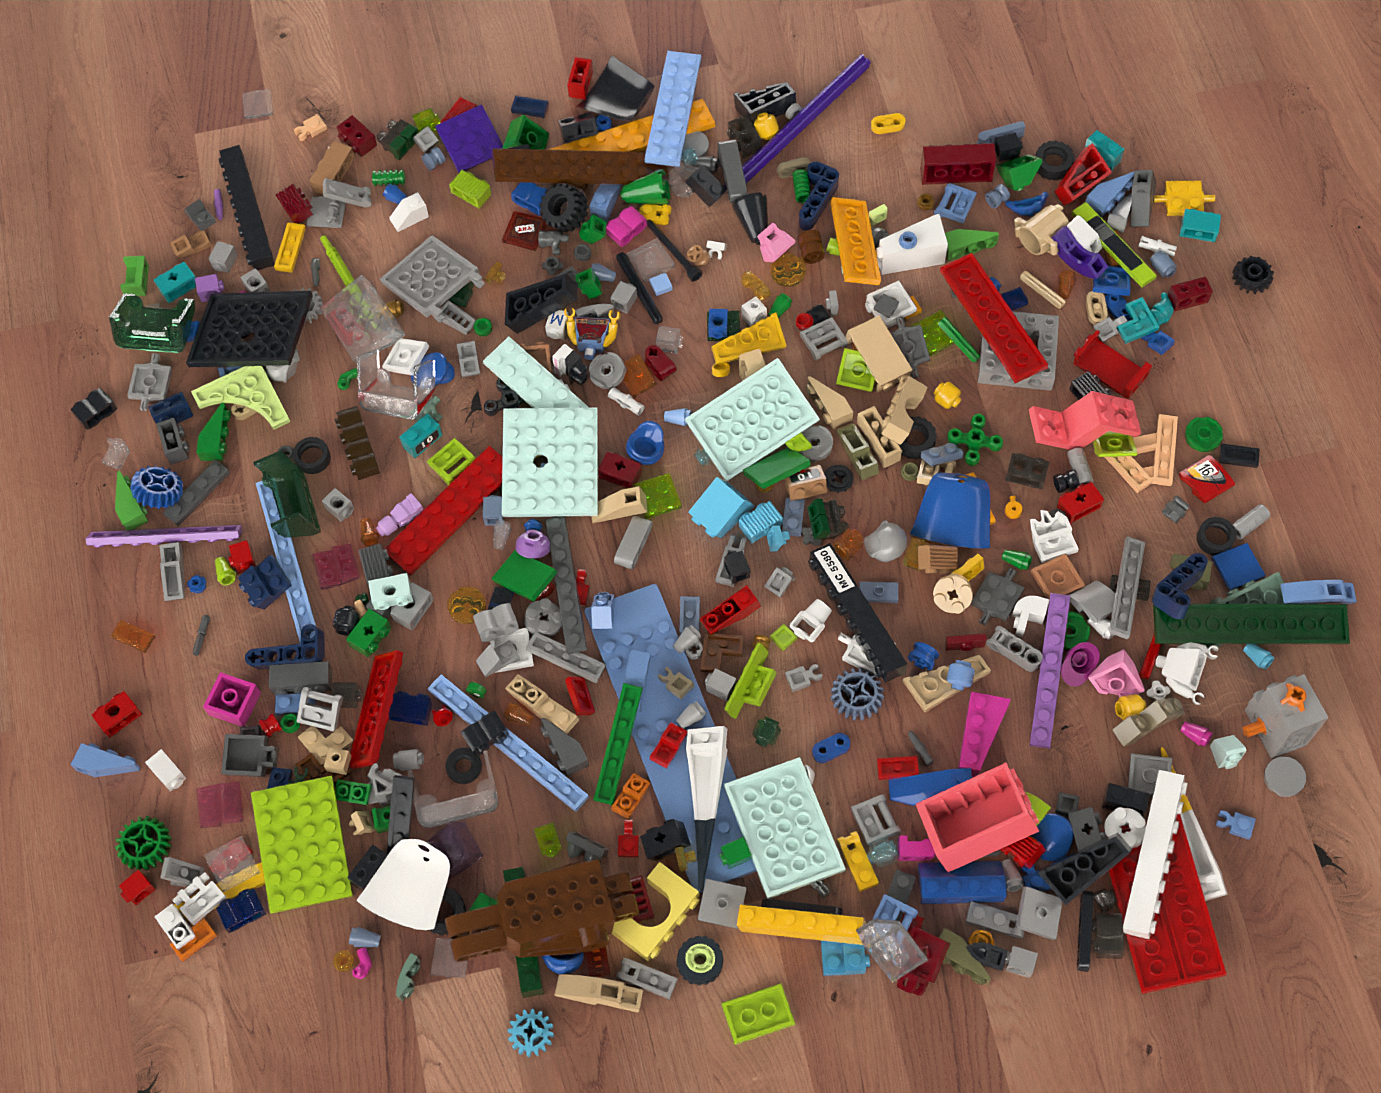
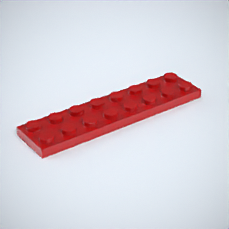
M973 253L940 267L941 274L1015 384L1048 368V363Z
M488 446L384 548L387 549L389 558L408 575L412 576L483 505V497L493 495L502 486L503 457L492 447Z

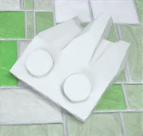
M1040 510V522L1036 519H1030L1033 544L1041 563L1048 562L1065 553L1066 555H1071L1078 552L1079 548L1071 533L1072 527L1065 515L1058 511L1055 517L1052 518L1048 511Z

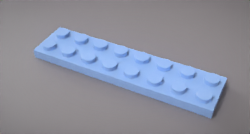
M667 51L645 155V163L680 167L701 55Z

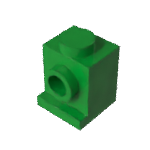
M594 214L591 215V219L584 222L579 231L580 238L591 245L601 240L606 235L607 222Z
M592 268L575 275L578 288H580L583 294L587 295L589 300L602 294L601 282Z
M391 806L378 809L372 808L374 827L378 834L389 831L390 818L385 819V816H390Z

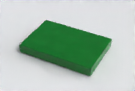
M786 448L743 469V474L762 489H765L811 466L810 460L799 452Z
M514 550L491 579L494 583L534 602L557 574V571L533 558L523 557Z

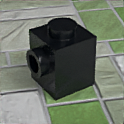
M1016 133L996 137L994 147L999 162L1013 160L1020 156L1023 145Z

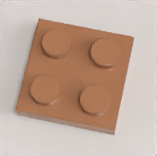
M1066 553L1031 570V574L1049 601L1050 593L1071 595L1085 587Z

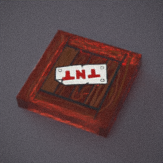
M514 211L503 235L502 242L536 251L539 245V231L545 230L546 221H543L541 217Z

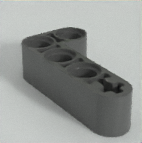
M736 140L718 142L717 156L719 167H722L729 202L733 203L736 199L741 201L744 199L743 196L748 193Z

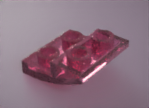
M351 543L333 546L330 551L312 554L321 590L341 586L359 579L360 576Z
M239 782L221 783L196 789L200 828L221 827L222 824L243 822Z

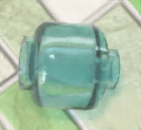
M887 838L871 843L869 845L870 852L867 853L870 863L872 865L876 864L878 868L895 863L899 855L893 840L889 841Z

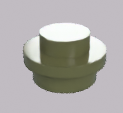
M912 462L904 464L901 468V476L907 481L917 479L919 467Z

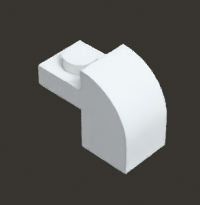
M1026 596L1016 603L1012 614L1013 617H1016L1013 628H1016L1015 636L1023 637L1027 620L1043 624L1049 599L1038 596Z

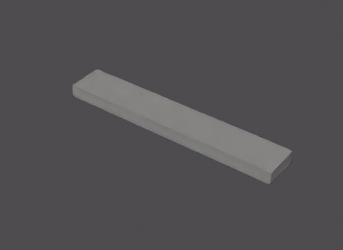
M1128 536L1124 541L1109 629L1110 634L1128 639L1131 634L1145 542Z

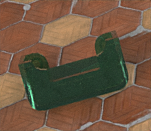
M124 293L109 316L115 344L124 349L171 353L182 352L187 345L195 313L194 299L184 298L179 300L177 310L144 307L143 301L139 296Z

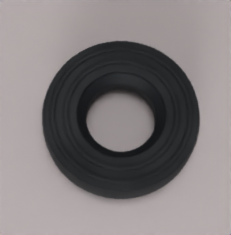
M458 748L449 754L445 765L446 772L454 782L468 784L479 777L482 770V761L478 754L474 755L470 748ZM468 759L472 764L471 769L465 773L457 771L456 764L459 760Z

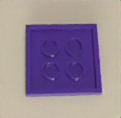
M482 104L435 126L458 173L461 170L467 171L492 159V148H503V144Z

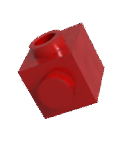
M247 540L229 545L231 556L228 559L231 567H235L238 573H244L251 566L257 567L252 548Z

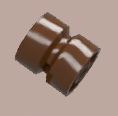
M807 230L799 234L797 241L804 263L814 264L823 260L825 251L822 246L820 233L816 230Z

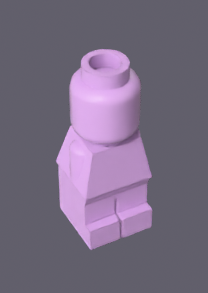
M412 493L406 496L405 500L394 507L390 512L391 516L387 515L378 522V526L375 529L381 537L384 535L388 536L398 529L397 525L402 527L410 524L424 509Z

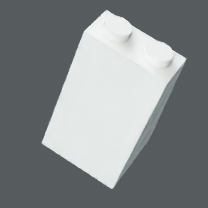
M939 214L880 240L876 251L881 275L945 264L948 243ZM906 231L913 232L917 237V244L912 249H904L899 244V237Z

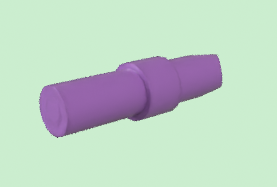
M216 189L214 190V207L217 218L222 220L223 201L221 190Z

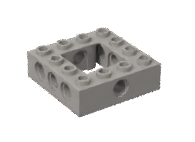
M1012 311L1029 337L1038 340L1036 347L1048 363L1047 369L1016 384L982 335L978 383L1052 391L1055 381L1059 316Z

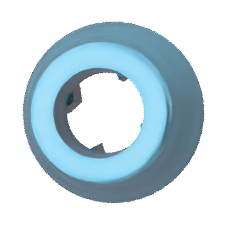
M1247 644L1243 650L1258 668L1266 670L1274 661L1271 652L1255 644Z

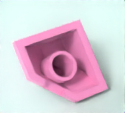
M1124 649L1107 657L1088 677L1097 691L1106 695L1111 693L1121 697L1123 695L1140 694L1145 691L1137 668Z

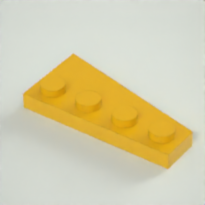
M775 312L766 319H762L756 324L741 330V332L716 343L711 349L716 365L739 360V355L760 349L761 353L764 354L784 349L787 345L777 313Z

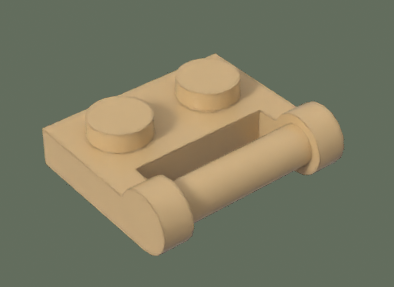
M922 459L917 483L928 485L932 477L939 473L940 467L945 468V473H952L956 467L955 460L930 466Z

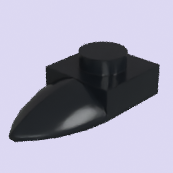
M983 942L966 946L970 955L983 966L1003 971L1008 950Z

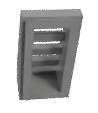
M447 300L441 307L442 315L445 316V319L442 321L443 323L465 335L473 328L476 320ZM460 318H462L463 320L461 321V323H457V321ZM466 321L470 322L466 328L463 327Z

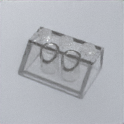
M872 919L856 930L865 949L892 983L928 960L900 921Z

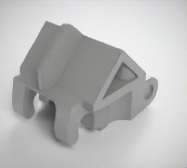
M375 763L368 774L370 780L368 784L372 785L369 804L379 802L381 807L391 805L393 777L395 775H402L391 769H384L383 773L380 770L377 771L379 766Z

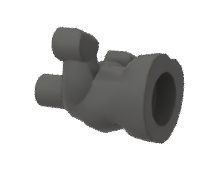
M539 231L540 248L552 246L553 255H560L559 252L561 250L558 247L561 242H569V235H563L562 231Z

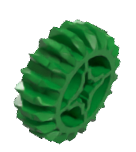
M138 816L137 822L131 819L130 826L124 824L125 831H118L121 837L116 838V842L119 845L115 846V849L119 852L117 854L118 858L122 859L121 862L124 865L128 864L130 869L135 867L136 870L139 869L141 871L143 867L149 871L150 865L156 868L157 861L161 863L164 861L161 858L163 855L169 856L166 849L171 848V844L168 842L172 840V837L168 835L170 833L169 829L165 828V824L159 822L157 818L152 819L150 816H146L143 819L141 816ZM151 830L157 832L158 841L151 838ZM129 846L136 848V857L130 855Z

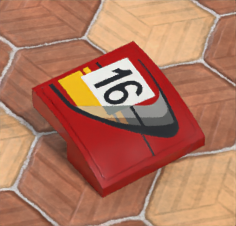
M1210 455L1179 473L1180 479L1192 488V494L1203 503L1209 502L1235 486L1234 480L1227 471Z

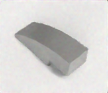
M177 542L159 545L164 601L185 599L182 544Z

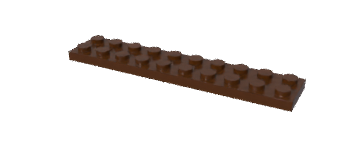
M492 148L495 182L627 185L657 170L664 169L666 173L663 176L664 180H668L669 183L667 165L645 163L646 152Z

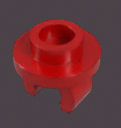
M442 705V709L438 711L432 710L433 721L437 726H446L452 721L453 714L445 705Z

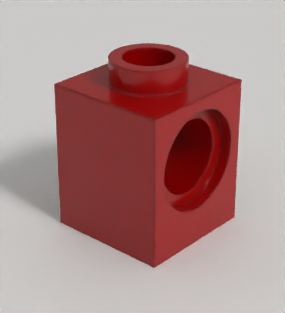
M139 869L118 885L123 891L120 893L127 903L131 901L135 905H138L156 890Z

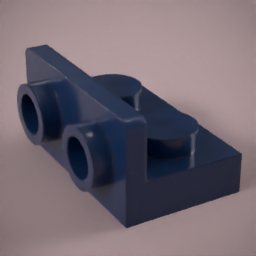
M183 392L148 406L155 423L175 418L178 424L193 417Z

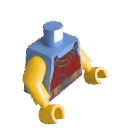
M565 308L564 314L568 317L566 321L567 335L573 345L578 347V351L584 352L585 359L593 360L595 353H603L605 347H608L616 339L618 327L616 322L621 317L619 311L616 318L612 317L613 310H610L608 314L610 319L575 317V320H573L575 309L572 308L573 314L568 316Z

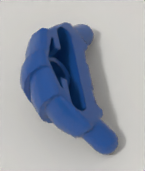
M1043 192L1041 195H1037V197L1013 202L1008 200L1005 205L1020 216L1032 217L1035 213L1042 210L1049 194L1048 192Z

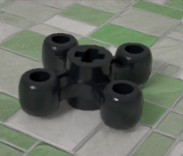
M498 378L496 386L498 391L502 393V397L497 401L487 400L484 403V412L488 416H495L500 410L519 408L520 404L527 402Z

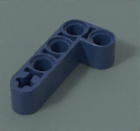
M813 161L808 165V181L815 185L799 212V227L806 231L811 230L815 226L839 185V172L817 161Z
M1194 553L1157 584L1152 597V603L1175 619L1185 618L1191 599L1184 592L1202 578L1208 563L1207 557L1201 553Z
M307 624L301 629V644L251 649L245 655V662L259 670L269 669V665L322 662L325 656L324 632L313 624ZM315 631L314 637L310 638L311 632ZM315 650V655L310 658V653ZM297 652L296 657L292 659V654ZM278 653V658L273 661L274 655Z

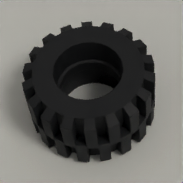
M560 183L556 184V186L553 185L550 187V190L545 191L546 195L542 196L541 200L543 201L539 207L542 208L540 214L543 215L542 219L546 221V224L560 231L568 232L569 230L574 231L575 227L579 228L581 222L584 223V217L588 215L586 209H589V205L586 204L588 201L582 192L564 183L563 185ZM568 200L566 211L560 215L561 206Z

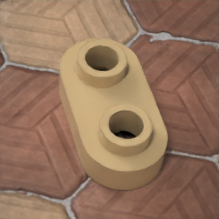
M1089 292L1085 301L1088 319L1093 325H1096L1108 316L1105 296L1103 293Z

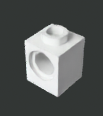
M754 297L741 306L742 318L749 326H752L758 321L767 318V308L757 297Z

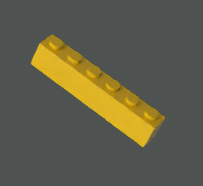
M740 905L737 926L741 932L865 945L867 923L863 917Z

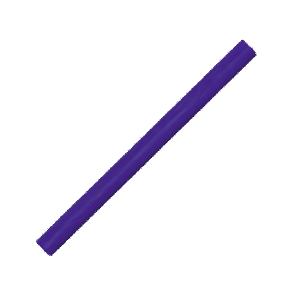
M862 54L859 55L742 165L745 183L749 182L870 67V60L866 59Z

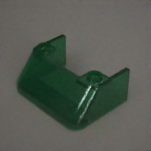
M281 450L254 461V466L263 473L261 479L264 486L269 487L274 495L280 519L270 525L277 534L284 538L314 536L321 533L311 493L302 469Z

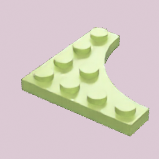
M244 366L191 391L200 409L221 403L239 404L261 414L270 423L273 430L290 422L262 366Z

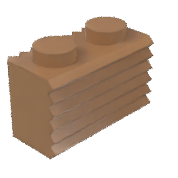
M937 545L918 546V570H925L926 574L937 573V570H939V574H950V570L958 569V548Z

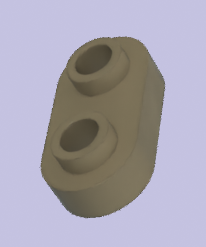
M799 157L795 160L781 162L776 171L780 178L792 177L793 172L803 169L808 171V165L811 162L807 157Z

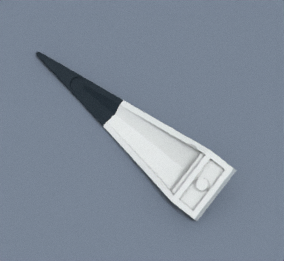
M725 726L689 729L687 734L686 751L695 818L698 888L701 891L704 888L728 750L726 748L727 728Z

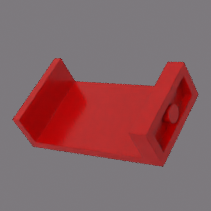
M1096 330L1093 335L1089 334L1083 347L1079 346L1073 355L1075 356L1073 364L1085 372L1090 371L1092 375H1096L1101 383L1129 400L1149 376L1152 365L1146 362L1142 367L1138 366L1098 340L1100 331Z

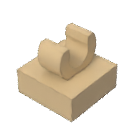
M356 811L351 815L352 820L349 826H356L357 828L353 833L354 835L372 833L376 830L369 811Z

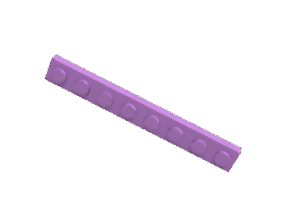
M242 525L90 532L86 537L87 546L93 545L94 547L112 544V546L117 547L124 544L137 546L143 543L157 545L162 542L177 543L181 541L196 543L200 540L215 542L219 539L234 541L240 537L243 531Z
M1050 593L1030 746L1048 749L1051 746L1070 595Z

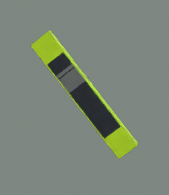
M1087 202L1072 211L1071 215L1074 218L1077 215L1080 216L1099 235L1102 247L1141 288L1156 279L1157 275Z

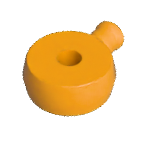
M1010 496V502L1005 506V514L1010 519L1019 518L1023 512L1022 505L1016 502L1015 496Z

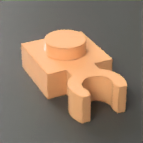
M316 114L305 120L303 127H296L294 132L295 135H298L300 141H304L308 135H311L313 138L326 131L327 127L319 115Z

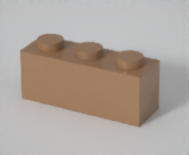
M335 141L332 142L331 146L326 149L324 158L319 161L315 173L310 177L313 192L323 195V181L325 178L338 182L342 181L355 158L352 147Z

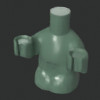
M434 396L431 400L427 401L418 415L417 409L411 413L412 417L418 422L426 414H429L439 422L443 418L436 409L440 399Z

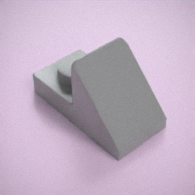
M509 640L496 648L489 645L477 658L476 663L486 678L520 659Z
M167 857L164 860L160 878L171 881L170 885L188 887L196 876L200 877L204 873L205 868Z

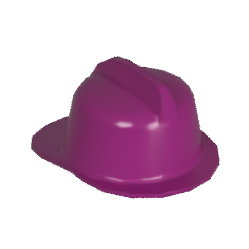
M1082 642L1068 651L1066 659L1061 666V675L1066 684L1070 686L1082 685L1096 668L1100 654L1094 644Z

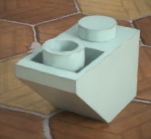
M1234 735L1214 739L1210 745L1218 768L1225 767V769H1231L1236 767L1247 751L1245 746Z

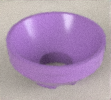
M528 530L517 538L516 551L526 558H541L549 553L550 541L541 532Z

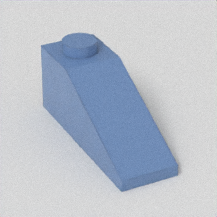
M601 184L590 203V216L594 214L608 222L623 184Z

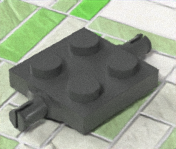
M898 317L896 321L899 329L890 334L912 368V378H915L914 371L916 378H918L920 375L917 366L930 361L921 325L906 327L904 317H900L902 323L900 324Z
M1009 568L1005 577L989 571L971 602L972 606L984 613L979 620L981 625L983 623L986 626L990 617L999 618L1005 622L1008 620L1024 592V587L1012 581L1017 573L1014 569L1012 571V568Z

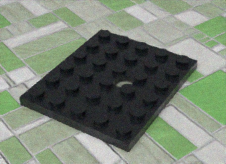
M283 291L211 294L186 364L188 367L291 365L312 301V292ZM249 333L255 334L251 340L242 341V338L247 337Z

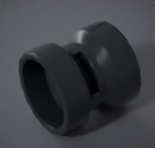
M1073 470L1067 471L1063 475L1056 474L1053 476L1054 486L1058 493L1065 492L1068 488L1072 490L1078 487V479Z

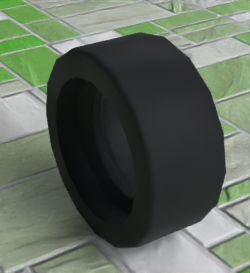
M318 437L304 438L294 447V461L297 467L306 474L320 473L330 463L331 455L328 446ZM314 447L322 450L323 456L315 463H304L301 459V455L309 448Z
M1211 517L1201 524L1196 540L1204 552L1210 555H1217L1230 550L1236 539V531L1228 520L1221 517ZM1212 527L1223 530L1227 535L1226 543L1215 545L1209 542L1205 537V531Z

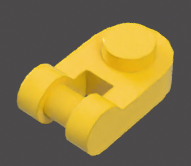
M645 204L640 207L639 213L646 220H652L654 224L668 225V215L672 211L671 206Z

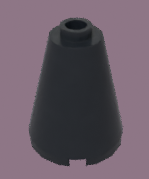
M760 192L746 194L743 196V200L739 201L736 199L732 203V207L751 242L761 245L758 235L768 227L767 197L765 194L763 196Z

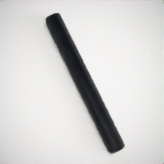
M624 252L617 254L616 259L630 283L637 288V295L652 321L656 325L663 321L662 315Z

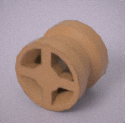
M700 245L692 246L687 253L688 259L698 267L705 266L710 258L709 253Z

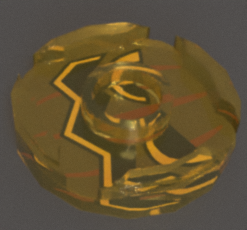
M782 254L770 266L771 277L778 285L784 287L796 286L804 280L806 265L800 257L798 258L794 254Z
M470 586L461 587L450 595L447 601V609L451 618L456 622L472 624L474 623L473 616L486 610V600L478 589Z

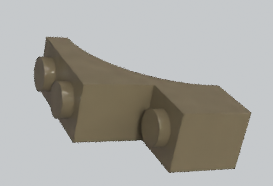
M1174 697L1156 700L1139 715L1127 717L1113 729V732L1123 746L1133 745L1148 733L1172 720L1181 718L1186 713L1182 709L1183 706L1180 701Z

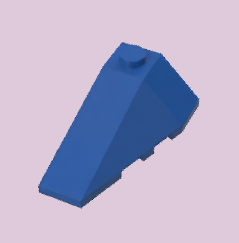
M971 768L948 769L888 780L890 800L915 806L925 799L971 779Z

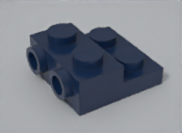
M269 555L257 567L251 566L238 577L241 582L239 587L243 592L248 593L250 605L264 610L292 586L279 563L272 555Z

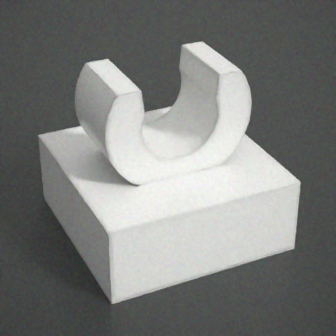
M707 241L706 248L710 249L708 252L710 258H712V253L717 251L718 259H721V251H726L727 244Z

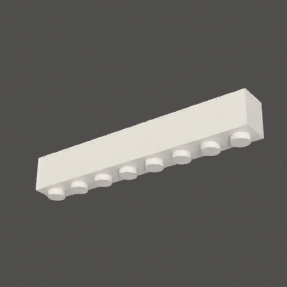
M1159 770L1123 925V932L1125 934L1149 939L1150 933H1155L1157 921H1153L1155 913L1159 914L1161 901H1158L1159 893H1164L1166 881H1163L1164 873L1168 874L1170 861H1167L1168 853H1173L1175 841H1171L1173 833L1177 834L1179 822L1176 821L1177 814L1182 813L1183 802H1180L1182 794L1186 795L1188 786L1184 775Z

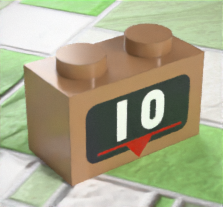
M821 465L805 468L784 479L790 501L827 493L826 477Z

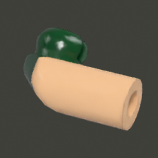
M366 593L358 594L355 597L354 608L359 613L360 620L367 612L364 607V603L369 601Z

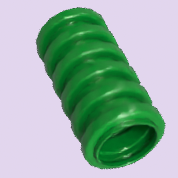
M403 169L400 171L389 170V172L387 170H384V172L373 170L372 182L374 186H377V184L380 186L383 184L385 186H388V184L399 185L400 183L404 185L405 172Z
M800 169L792 174L795 199L799 203H805L810 195L808 172Z

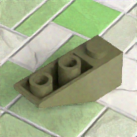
M944 928L939 938L951 944L942 964L947 963L953 966L952 969L962 975L965 973L971 976V979L979 985H988L991 977L982 964L970 955L966 949V946H968L966 941Z

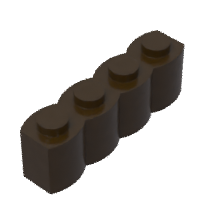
M358 406L336 412L338 418L334 420L337 428L342 429V434H339L342 444H346L348 448L345 449L347 459L352 460L353 463L349 465L352 475H357L358 480L379 474L380 471Z

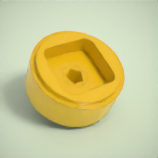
M715 363L711 367L712 375L715 377H725L730 374V365L728 363L718 365Z

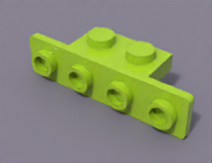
M757 643L752 651L751 657L744 667L730 699L726 703L725 711L733 719L737 718L744 703L761 706L777 674L774 669L763 667L769 652L762 643Z

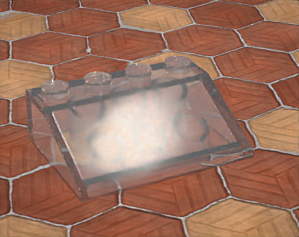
M362 274L320 308L354 362L392 346L406 335L373 283Z

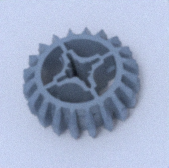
M852 668L850 674L845 670L843 671V676H837L838 681H833V688L830 691L833 694L831 696V701L834 702L833 707L839 708V714L845 712L846 719L849 715H852L853 721L856 720V716H859L861 721L864 720V715L870 719L872 716L871 712L876 714L878 712L877 708L882 707L881 701L884 700V695L882 694L884 688L880 687V680L875 681V674L869 676V670L862 673V668H859L858 672H855L854 668ZM852 682H858L856 685L849 684ZM865 685L872 690L873 696H870V693L864 689ZM861 689L859 696H856L854 700V693L856 695V692H859ZM841 692L845 693V696L849 697V704L843 699ZM858 704H865V706L856 707Z

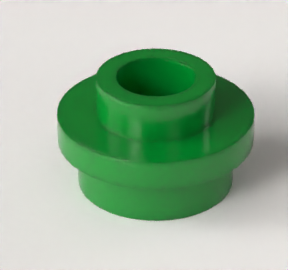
M295 714L285 715L280 722L281 729L285 733L296 732L301 724L297 722ZM289 722H294L293 726L288 727Z

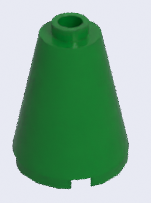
M664 169L657 170L624 185L623 190H621L622 200L631 204H670L668 201L671 199L668 180H664L663 177L666 175Z

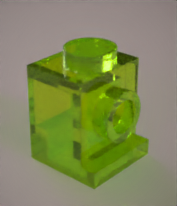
M432 108L412 115L418 132H421L427 126L433 132L436 130L435 126L441 123L438 114H434Z
M554 823L534 828L542 856L553 857L559 853L558 850L562 848ZM549 840L553 842L552 844L545 845Z

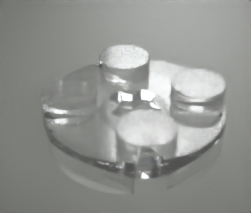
M680 163V167L674 166L669 172V187L675 195L688 197L694 193L682 179L689 178L698 167Z

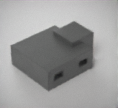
M225 734L221 774L225 776L265 777L266 768H277L279 748L268 746L269 737Z

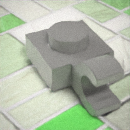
M1124 315L1114 321L1108 317L1094 325L1093 328L1095 331H1100L1099 338L1102 342H1105L1119 334L1117 326L1126 323L1127 319Z

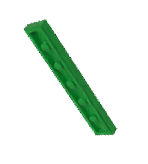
M623 683L593 801L609 805L614 804L643 687Z

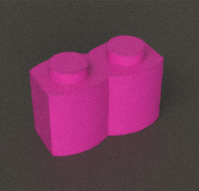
M630 206L623 209L619 217L608 222L606 232L619 246L623 247L646 228L647 220L635 208Z

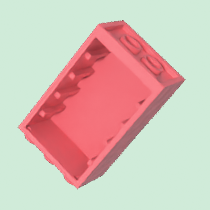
M1007 763L916 804L935 854L947 872L1039 832L1036 825L1039 823V820L1031 807L1032 804L1028 795L1023 789L1024 786L1015 769H1010Z

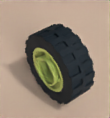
M706 936L691 937L679 948L677 968L685 981H689L690 984H697V986L707 985L709 982L715 981L716 977L720 975L723 967V952L720 950L718 943L716 944L713 939H709ZM697 957H703L706 962L700 965L694 960Z

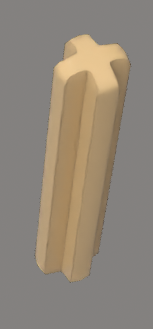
M1025 270L1020 275V280L1058 309L1065 305V299L1031 273Z

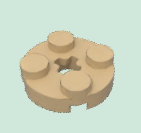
M959 574L943 576L935 584L933 591L934 603L945 612L961 613L972 601L973 590L969 581ZM955 589L958 596L951 598L948 591L952 592Z

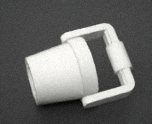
M816 599L805 611L799 612L791 622L790 628L801 639L813 642L825 628L824 623L832 610L824 602ZM802 619L815 629L810 636L802 629L796 627Z

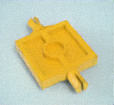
M1166 181L1164 184L1165 194L1154 195L1153 203L1164 202L1167 216H1183L1185 208L1204 212V202H1215V195H1204L1201 181Z

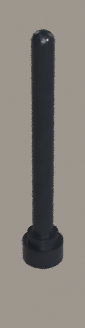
M647 220L649 229L687 270V277L692 282L700 279L703 274L700 268L691 265L654 222Z

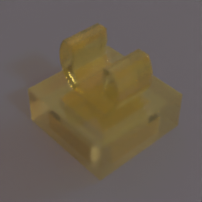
M496 261L487 273L484 281L491 284L495 280L497 283L502 284L507 276L504 272L500 271L503 264Z
M683 846L675 848L680 871H688L687 863L697 861L695 851L685 853Z

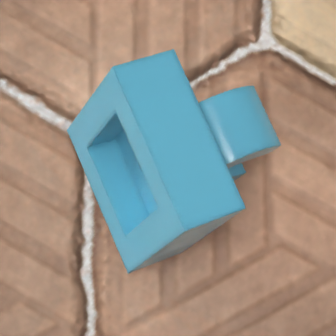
M780 525L772 526L766 534L770 552L778 551L782 545L787 544L786 540H790L789 532H781Z

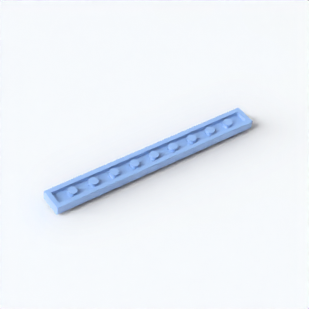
M273 477L257 482L256 486L277 562L292 584L286 590V595L301 644L300 633L303 626L307 624L316 626L276 481ZM315 631L311 632L310 638L314 637Z
M440 675L428 687L430 693L469 725L489 714L443 675ZM507 729L509 733L506 736L507 739L500 744L495 743L493 745L574 812H577L588 800L589 795Z

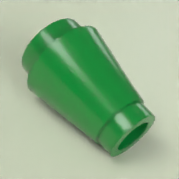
M784 293L777 295L768 316L775 312L778 318L791 307L792 299Z
M1005 549L1002 560L1022 571L1023 569H1029L1032 556L1028 555V552Z

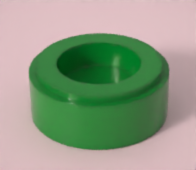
M487 318L477 319L474 323L475 333L481 337L488 336L492 332L491 321Z
M470 682L466 688L467 693L476 698H484L487 692L484 686L475 682Z

